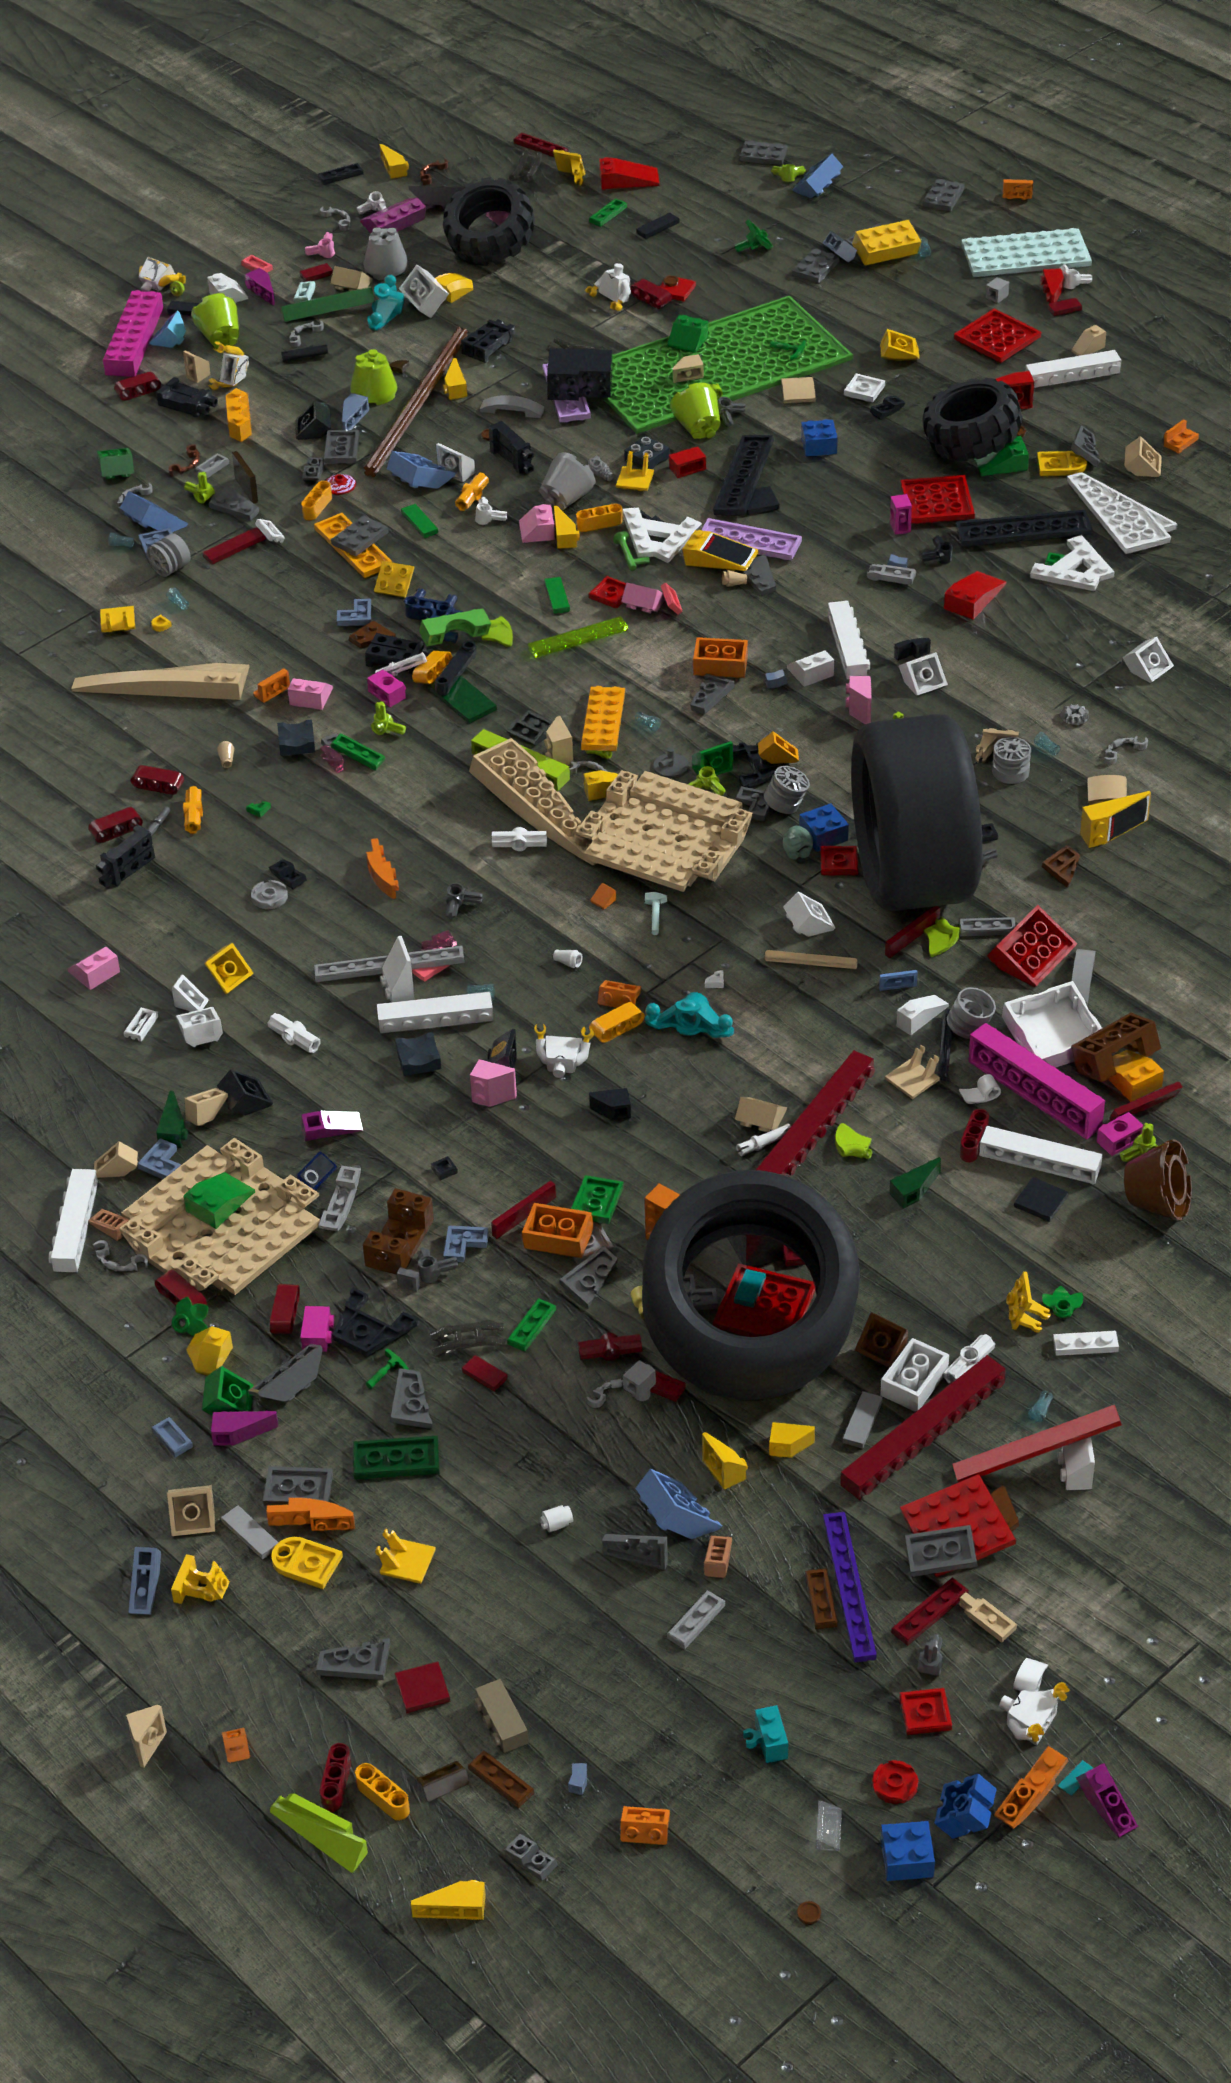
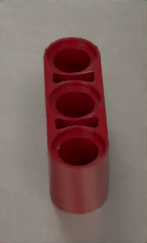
M641 279L630 286L631 294L634 297L657 309L672 301L669 291L646 279Z
M146 372L118 381L114 385V391L121 400L127 401L159 390L161 381L153 372Z
M140 765L131 777L130 782L139 789L175 795L184 782V776L177 771Z
M128 807L92 821L88 826V830L98 843H104L132 832L135 826H142L143 820L133 807Z
M976 1109L971 1113L962 1136L960 1158L965 1162H974L979 1155L980 1141L989 1123V1113L984 1109Z
M173 1269L154 1281L157 1290L175 1306L185 1297H189L192 1305L200 1303L207 1305L205 1297Z
M278 1284L270 1318V1333L292 1334L300 1298L299 1285Z
M336 1743L330 1747L320 1786L322 1808L329 1812H336L341 1808L350 1773V1750L344 1743Z

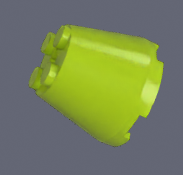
M222 293L211 294L202 298L203 301L192 309L191 317L195 326L216 349L219 348V345L215 344V342H220L224 345H235L239 337L237 306L234 299Z
M371 349L366 353L356 356L350 387L351 393L368 397V403H376V405L388 403L395 398L397 383L385 355L379 353L376 349Z
M707 383L688 385L689 388L674 395L670 403V409L674 417L694 439L712 438L715 436V432L719 429L721 423L716 392Z

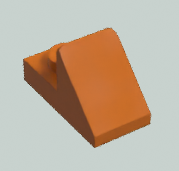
M244 1728L222 1732L226 1757L229 1763L250 1758Z

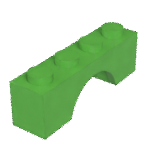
M483 608L473 609L471 611L422 620L419 633L426 646L442 644L445 633L451 630H461L472 637L487 635L491 622Z

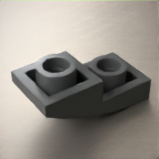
M308 457L307 464L304 467L303 480L320 479L324 458Z
M519 1834L505 1848V1852L516 1863L541 1881L558 1866L555 1858L539 1850L536 1842L522 1834Z

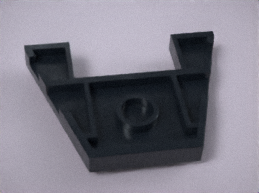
M746 743L733 745V757L746 755L754 773L739 776V782L742 787L753 788L772 779L777 768L790 765L789 763L771 764L767 760H763L758 753V743L756 745H746Z
M353 1287L350 1291V1297L345 1303L344 1312L340 1315L334 1330V1341L367 1357L419 1325L418 1318L402 1312L392 1325H389L360 1311L369 1300L368 1294Z

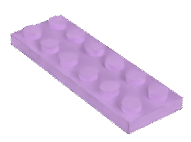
M542 364L543 372L547 381L548 364ZM579 397V401L553 400L559 422L591 418L585 397Z
M710 518L707 519L702 528L703 531H710L756 548L760 555L792 561L802 542V536Z

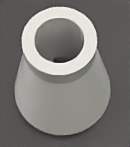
M555 950L553 959L571 968H575L581 965L582 954L578 950Z

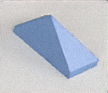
M917 970L882 974L879 978V990L917 986L918 972Z

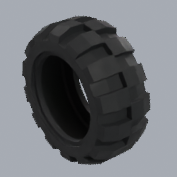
M492 177L481 178V181L477 183L472 181L464 185V189L461 192L457 191L451 197V204L446 205L443 215L445 236L453 252L469 263L474 261L477 265L487 266L491 262H494L495 265L505 262V258L509 256L514 257L520 253L521 247L523 245L526 246L531 239L535 226L533 208L525 191L508 179L498 178L494 180ZM492 211L509 212L507 219L492 230L485 232H472L468 230L470 225L485 213Z
M975 378L960 384L950 385L948 389L934 395L933 400L929 401L924 409L922 424L927 443L937 455L939 454L947 460L968 461V459L972 458L977 460L987 457L992 452L997 453L1004 449L1007 443H1011L1020 431L1022 413L1017 395L1008 384L1003 381L998 382L994 378H985L984 380Z

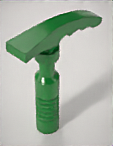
M803 340L799 346L771 341L770 347L796 351L790 356V361H792L804 351L806 341Z
M388 1348L385 1350V1356L390 1359L385 1367H381L365 1383L369 1389H372L387 1374V1371L395 1365H399L401 1369L409 1370L404 1361Z

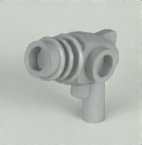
M596 455L588 460L587 466L593 474L595 473L607 481H611L614 478L615 474L599 456Z

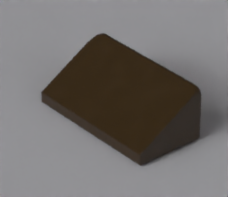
M458 1761L416 1779L428 1801L469 1784L466 1770Z

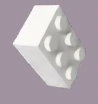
M418 265L414 267L399 288L420 312L430 318L449 295L428 271Z
M912 1338L881 1379L880 1396L916 1412L923 1406L943 1379V1372L949 1366V1354Z

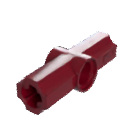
M606 1333L600 1339L578 1342L580 1360L603 1357L605 1360L613 1361L618 1359L621 1354L642 1352L641 1335L617 1336L614 1333Z

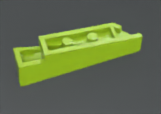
M294 1793L289 1794L286 1798L279 1796L270 1807L271 1814L351 1873L357 1869L368 1854L366 1840L353 1835L352 1823Z

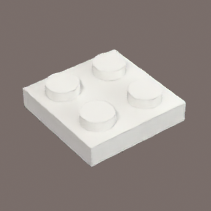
M855 374L845 388L844 395L865 400L866 402H874L885 387V380Z

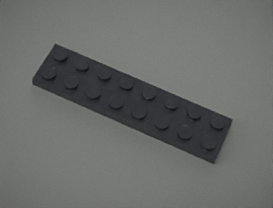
M742 435L714 505V515L740 516L746 514L774 442L773 435Z
M1086 510L956 521V530L962 547L1092 535V527Z

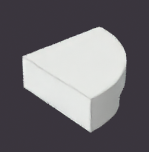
M723 970L716 971L713 975L707 977L705 988H724Z

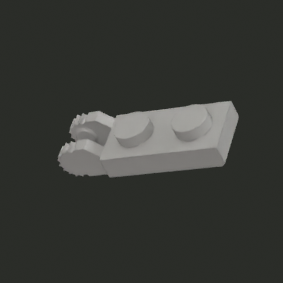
M871 564L867 577L873 581L885 580L912 585L916 570L884 564Z

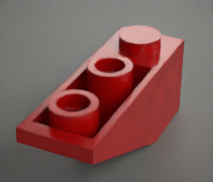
M1061 268L1044 269L1043 276H1040L1043 293H1046V302H1057L1063 290L1064 276Z

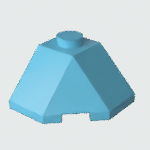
M176 311L165 322L163 327L156 332L150 341L151 345L173 348L176 344L180 345L183 342L186 329L179 311Z

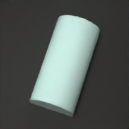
M315 281L300 283L293 299L294 303L311 300L316 288Z

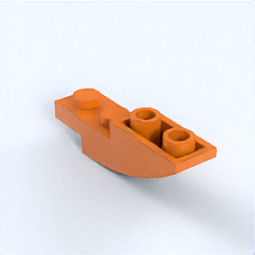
M378 838L371 839L372 851L366 852L369 873L375 884L386 895L396 899V891H399L398 880H394L396 879V870L391 868L390 861H386V858L382 857L384 856L383 845H379Z
M289 1498V1505H267L269 1526L311 1524L312 1531L355 1529L354 1513L342 1506L327 1501L310 1498Z
M1048 1746L1026 1777L1018 1781L994 1816L1013 1829L1018 1826L1039 1805L1055 1785V1779L1068 1763V1758Z

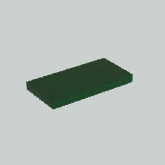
M462 676L459 677L447 695L442 696L436 693L435 682L428 685L429 691L469 724L497 710V705Z
M438 1436L353 1441L354 1480L440 1474Z

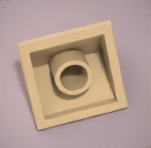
M160 1705L126 1715L131 1740L139 1764L143 1768L167 1733Z

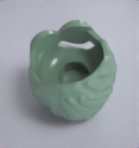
M793 826L784 835L782 843L788 857L797 859L798 857L806 858L809 856L813 848V837L805 828Z

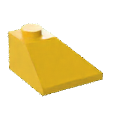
M233 943L221 948L204 963L225 994L254 974Z
M702 1433V1461L722 1488L725 1490L746 1480V1470L748 1469L746 1461L740 1458L734 1450L710 1434Z

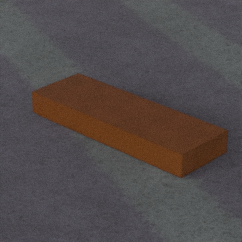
M827 1569L805 1571L815 1629L837 1627V1618Z
M486 1751L481 1752L468 1764V1769L518 1809L534 1794V1789Z

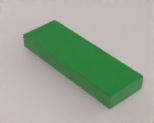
M615 198L589 218V223L599 227L603 226L626 209L627 203Z
M416 504L401 508L402 515L423 538L438 533V528Z
M561 577L544 579L553 614L569 612L570 606Z
M341 733L331 743V748L375 771L385 761L384 755Z
M538 1298L509 1336L507 1344L525 1352L555 1313L556 1305Z

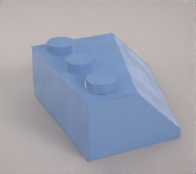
M830 154L809 169L810 171L804 175L792 190L808 198H812L815 195L818 197L823 192L822 189L832 183L831 179H835L840 175V170L843 166L833 154Z
M398 451L391 452L387 470L391 471L393 476L400 477L401 481L409 483V486L414 488L422 486L438 489L456 475V472L444 470L445 467L433 464L432 461L420 455Z
M128 491L120 506V509L125 511L124 515L145 528L148 526L156 530L170 528L174 532L188 525V523L130 491Z
M649 1469L635 1488L640 1495V1500L649 1508L648 1512L655 1517L656 1524L665 1531L669 1529L687 1538L694 1539L719 1530L722 1527L718 1521L708 1517L710 1512L696 1503L697 1498L682 1482Z

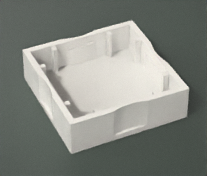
M1073 981L1049 988L1039 994L1027 995L1005 1002L1002 1012V1018L1016 1042L1054 1067L1074 1062L1071 1045L1102 1029L1097 1019L1088 1010L1084 998Z

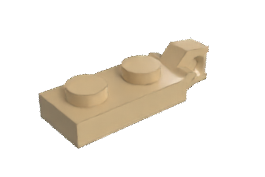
M964 1593L960 1597L959 1605L964 1609V1613L1001 1643L1016 1630L1017 1624L984 1598H977L975 1600L968 1593Z

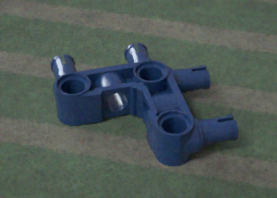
M417 588L413 596H409L404 600L405 615L412 619L425 620L427 618L431 619L442 615L464 612L453 607L458 600L454 594H448L444 602L424 598L426 591ZM448 631L445 633L443 641L456 643L458 632Z

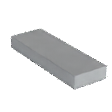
M1015 917L959 919L958 923L960 936L1008 935L1016 927Z
M862 1392L844 1434L843 1443L859 1448L864 1447L883 1402L882 1396Z
M239 1505L221 1517L222 1522L262 1560L270 1555L275 1545L279 1543Z
M707 1590L667 1633V1639L686 1649L723 1609L725 1601Z

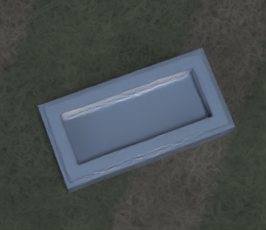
M170 1417L152 1427V1432L175 1458L193 1448L190 1439Z

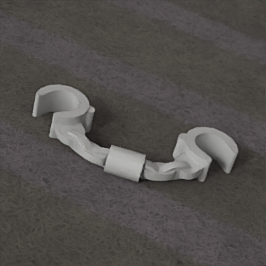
M323 206L320 208V213L323 217H331L332 213H339L345 218L339 221V229L342 231L349 230L348 226H350L351 221L348 213L344 210L332 209L331 207L327 211H324Z
M320 320V325H314V321H312L311 323L294 328L289 336L290 347L295 348L301 345L300 336H295V334L301 332L302 329L312 328V332L322 331L324 329L323 321Z
M149 483L148 488H142V484L122 492L117 502L119 513L124 514L125 512L120 509V506L128 491H140L141 495H149L153 492L152 484Z
M1138 736L1135 738H1119L1113 741L1105 751L1104 763L1107 765L1115 764L1117 762V752L1111 749L1117 748L1125 742L1132 743L1134 749H1146L1148 746L1147 737H1145V742L1143 743L1137 742Z
M571 761L570 775L577 773V768L580 766L607 771L596 762Z
M100 1240L93 1244L94 1250H97L98 1260H101V1263L108 1269L114 1271H138L136 1265L138 1262H144L146 1268H148V1259L144 1254L132 1256V1263L126 1266H119L118 1263L105 1260V1256L110 1255L109 1246L106 1241Z
M610 1380V1382L604 1383L601 1387L593 1390V1396L599 1399L592 1400L587 1397V1404L592 1408L601 1407L606 1401V1396L603 1394L604 1390L609 1387L611 1389L622 1387L623 1380ZM650 1390L640 1399L633 1394L632 1397L639 1401H645L650 1397Z

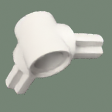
M372 192L367 199L368 202L358 206L357 211L359 214H363L370 209L381 211L387 208L386 202L383 200L380 192Z
M1066 265L1060 267L1064 276L1063 287L1067 289H1074L1080 283L1092 282V275L1079 274L1078 271L1069 269Z
M485 497L478 500L475 515L476 523L486 525L491 520L506 521L507 512L492 510Z

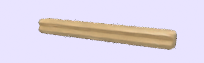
M766 950L765 961L847 969H856L858 964L857 958L773 950Z

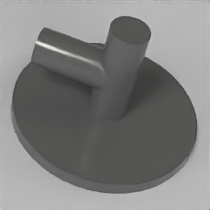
M670 747L667 749V754L660 755L655 759L653 768L660 776L676 778L687 772L689 763L684 756L674 753V748Z

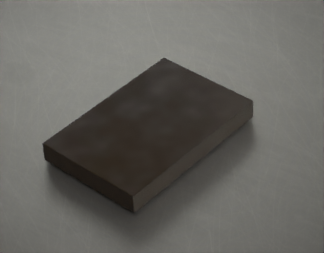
M232 452L236 481L250 501L254 504L258 503L256 476L239 452Z

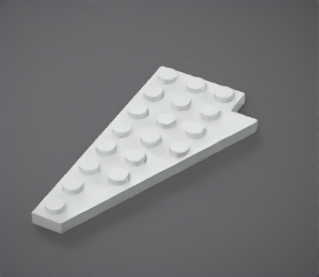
M1082 472L1067 476L1069 485L1125 554L1170 543L1171 537L1167 532L1177 530V523Z

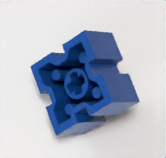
M979 1773L964 1778L963 1783L956 1780L944 1784L940 1798L943 1806L938 1808L934 1824L952 1839L967 1835L970 1830L977 1832L987 1829L991 1812L988 1809L994 1804L997 1789Z

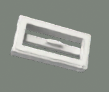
M257 519L255 525L269 541L284 542L285 537L271 521Z
M141 1007L124 1031V1037L128 1038L131 1036V1039L135 1040L138 1038V1041L142 1042L159 1017L158 1012Z

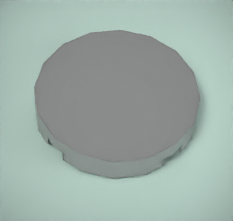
M268 880L269 882L266 883L263 881L253 887L251 899L254 905L259 908H278L288 899L286 886L279 881Z

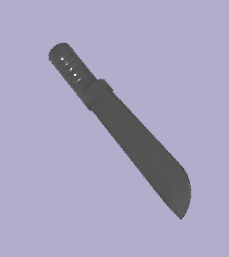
M164 807L158 817L154 818L152 824L147 828L151 832V836L169 814V807Z

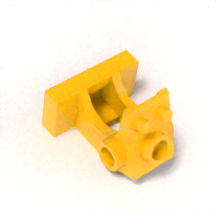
M186 1554L171 1588L173 1602L182 1604L185 1595L201 1598L209 1602L222 1599L228 1588L229 1580L215 1561L212 1563L210 1572L204 1573L197 1570L195 1557ZM200 1583L207 1584L204 1587H199Z

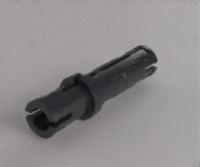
M327 344L320 346L310 345L307 348L281 351L282 361L305 357L315 358L318 355L328 354Z

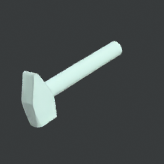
M657 892L645 893V904L652 905L651 933L653 935L659 934L660 904L667 902V895Z

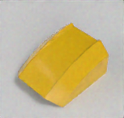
M447 273L435 278L449 293L445 300L450 303L473 290L472 280L457 273Z
M889 329L886 330L880 344L881 358L895 361L919 359V348L915 338Z

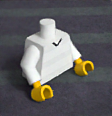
M615 264L614 269L605 271L594 283L595 286H588L585 292L591 297H595L597 289H599V293L613 300L610 308L621 311V304L629 300L631 293L630 278L622 273V264Z
M536 1024L534 1030L538 1036V1039H536L537 1056L543 1064L547 1065V1070L553 1072L555 1077L561 1078L565 1073L575 1072L576 1067L587 1060L590 1048L589 1040L594 1036L592 1028L588 1035H585V1027L581 1029V1034L584 1037L583 1041L582 1038L546 1036V1039H544L543 1035L546 1033V1026L543 1024L544 1030L538 1032Z
M1064 1682L1056 1684L1054 1689L1047 1691L1029 1692L1023 1690L1016 1700L1005 1695L1003 1696L999 1708L1008 1712L1007 1726L1016 1739L1028 1740L1035 1745L1039 1743L1057 1714L1058 1698L1061 1701L1067 1699L1065 1692H1069V1688Z

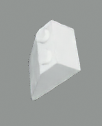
M398 936L382 967L383 976H380L382 987H386L387 1000L390 999L391 1003L414 1000L411 960L402 936Z

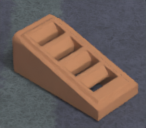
M101 1209L88 1220L89 1224L116 1241L123 1237L119 1228L129 1221L123 1216Z
M710 1536L704 1561L705 1576L726 1577L732 1537Z

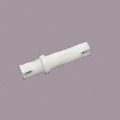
M422 652L397 663H389V666L377 669L376 673L384 669L389 674L396 676L399 672L426 663V656Z
M785 1124L760 1136L755 1135L750 1140L737 1144V1151L742 1149L738 1154L744 1156L754 1150L759 1151L762 1147L781 1140L786 1134L785 1131L791 1125Z

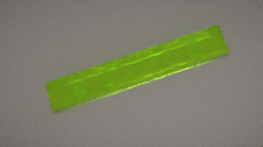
M619 616L528 643V649L536 658L627 631L628 625Z

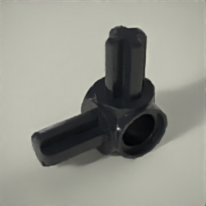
M936 535L932 540L935 550L921 553V559L923 562L937 559L942 564H948L952 561L953 545L950 542H944L942 537Z

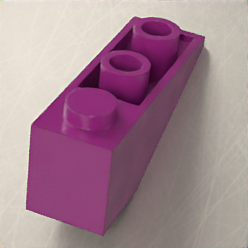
M261 268L245 274L246 287L274 306V292L269 274Z
M317 1111L301 1115V1127L305 1141L362 1131L358 1112Z
M277 1411L213 1412L211 1427L213 1446L236 1445L277 1428Z
M1104 1763L1076 1777L1088 1801L1117 1837L1138 1827Z

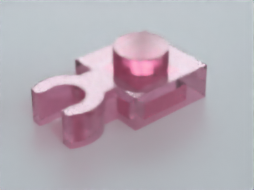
M328 745L320 747L324 752L321 754V757L328 761V765L337 773L344 771L342 755L333 748L330 749Z
M448 930L431 936V941L425 940L421 943L422 949L425 950L457 946L456 940Z

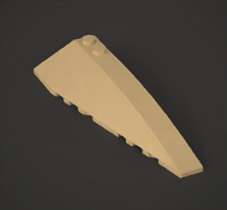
M211 663L98 674L75 678L71 690L72 692L240 700L249 665Z
M510 738L473 756L469 772L501 801L538 831H547V837L591 865L597 864L596 862L584 859V852L592 843V840L575 834V831L581 825L580 819L578 817L575 818L572 808L561 793L556 792L554 789L555 785L552 781H548L545 771L538 767L536 759L516 741Z

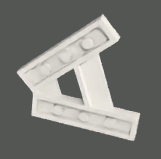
M639 508L622 510V515L638 558L654 556L669 563L684 547L693 532L700 530L702 523L690 517H687L680 525L643 519ZM649 535L667 539L663 543L651 541Z
M1082 535L1067 540V546L1072 551L1054 565L1048 566L1035 563L1030 572V578L1091 591L1096 590L1100 581L1114 577L1112 568ZM1081 564L1088 568L1084 573L1077 572L1074 569Z

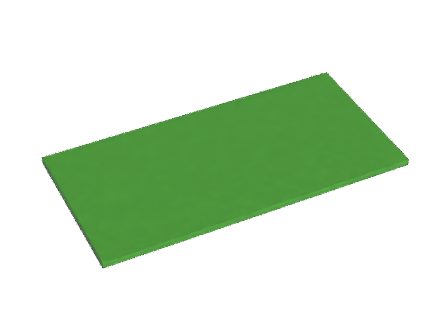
M787 296L709 322L708 338L696 353L668 347L667 344L670 337L668 336L612 355L611 398L602 399L636 434L676 421L677 419L670 409L671 400L677 392L681 393L689 388L688 385L707 383L712 385L718 383L723 392L722 397H727L734 401L781 385V379L801 378L853 360V354L791 296ZM803 340L806 341L804 351L792 361H790V356L796 351L770 347L771 341L787 343L792 346H799ZM699 354L704 364V378L674 383L673 367L683 357Z

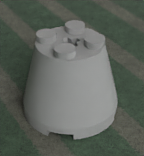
M374 228L368 239L364 259L365 273L372 275L377 280H384L387 275L395 277L401 273L405 274L409 269V263L396 229Z
M561 452L552 460L543 483L539 488V492L545 499L546 505L551 504V508L558 506L561 510H564L591 491L595 484V477L587 465L583 466L576 460V456Z

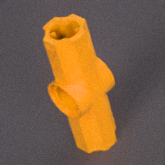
M479 473L469 484L465 483L461 495L455 501V506L460 511H465L475 500L478 501L482 496V490L489 483V478L484 473Z
M192 786L186 790L183 812L185 831L195 834L201 827L203 807L201 789Z

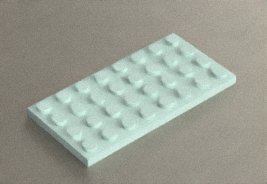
M1079 228L997 235L993 237L984 236L981 238L962 239L961 241L973 277L1043 271L1044 269H1057L1063 265H1066L1068 268L1092 266L1091 257Z

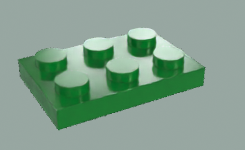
M585 1175L571 1209L592 1212L593 1222L609 1224L623 1191L624 1182Z

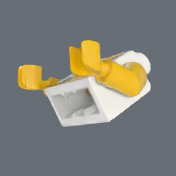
M149 257L144 265L139 267V279L143 284L141 291L149 292L151 289L161 291L166 285L174 281L181 282L182 284L186 282V276H182L181 273L175 274L171 265Z
M215 342V344L219 345V348L214 350L219 353L225 351V353L223 354L220 382L210 378L209 381L213 384L208 386L213 390H217L219 386L221 388L234 387L246 376L247 366L249 365L248 356L244 355V352L239 347L224 346L220 342Z

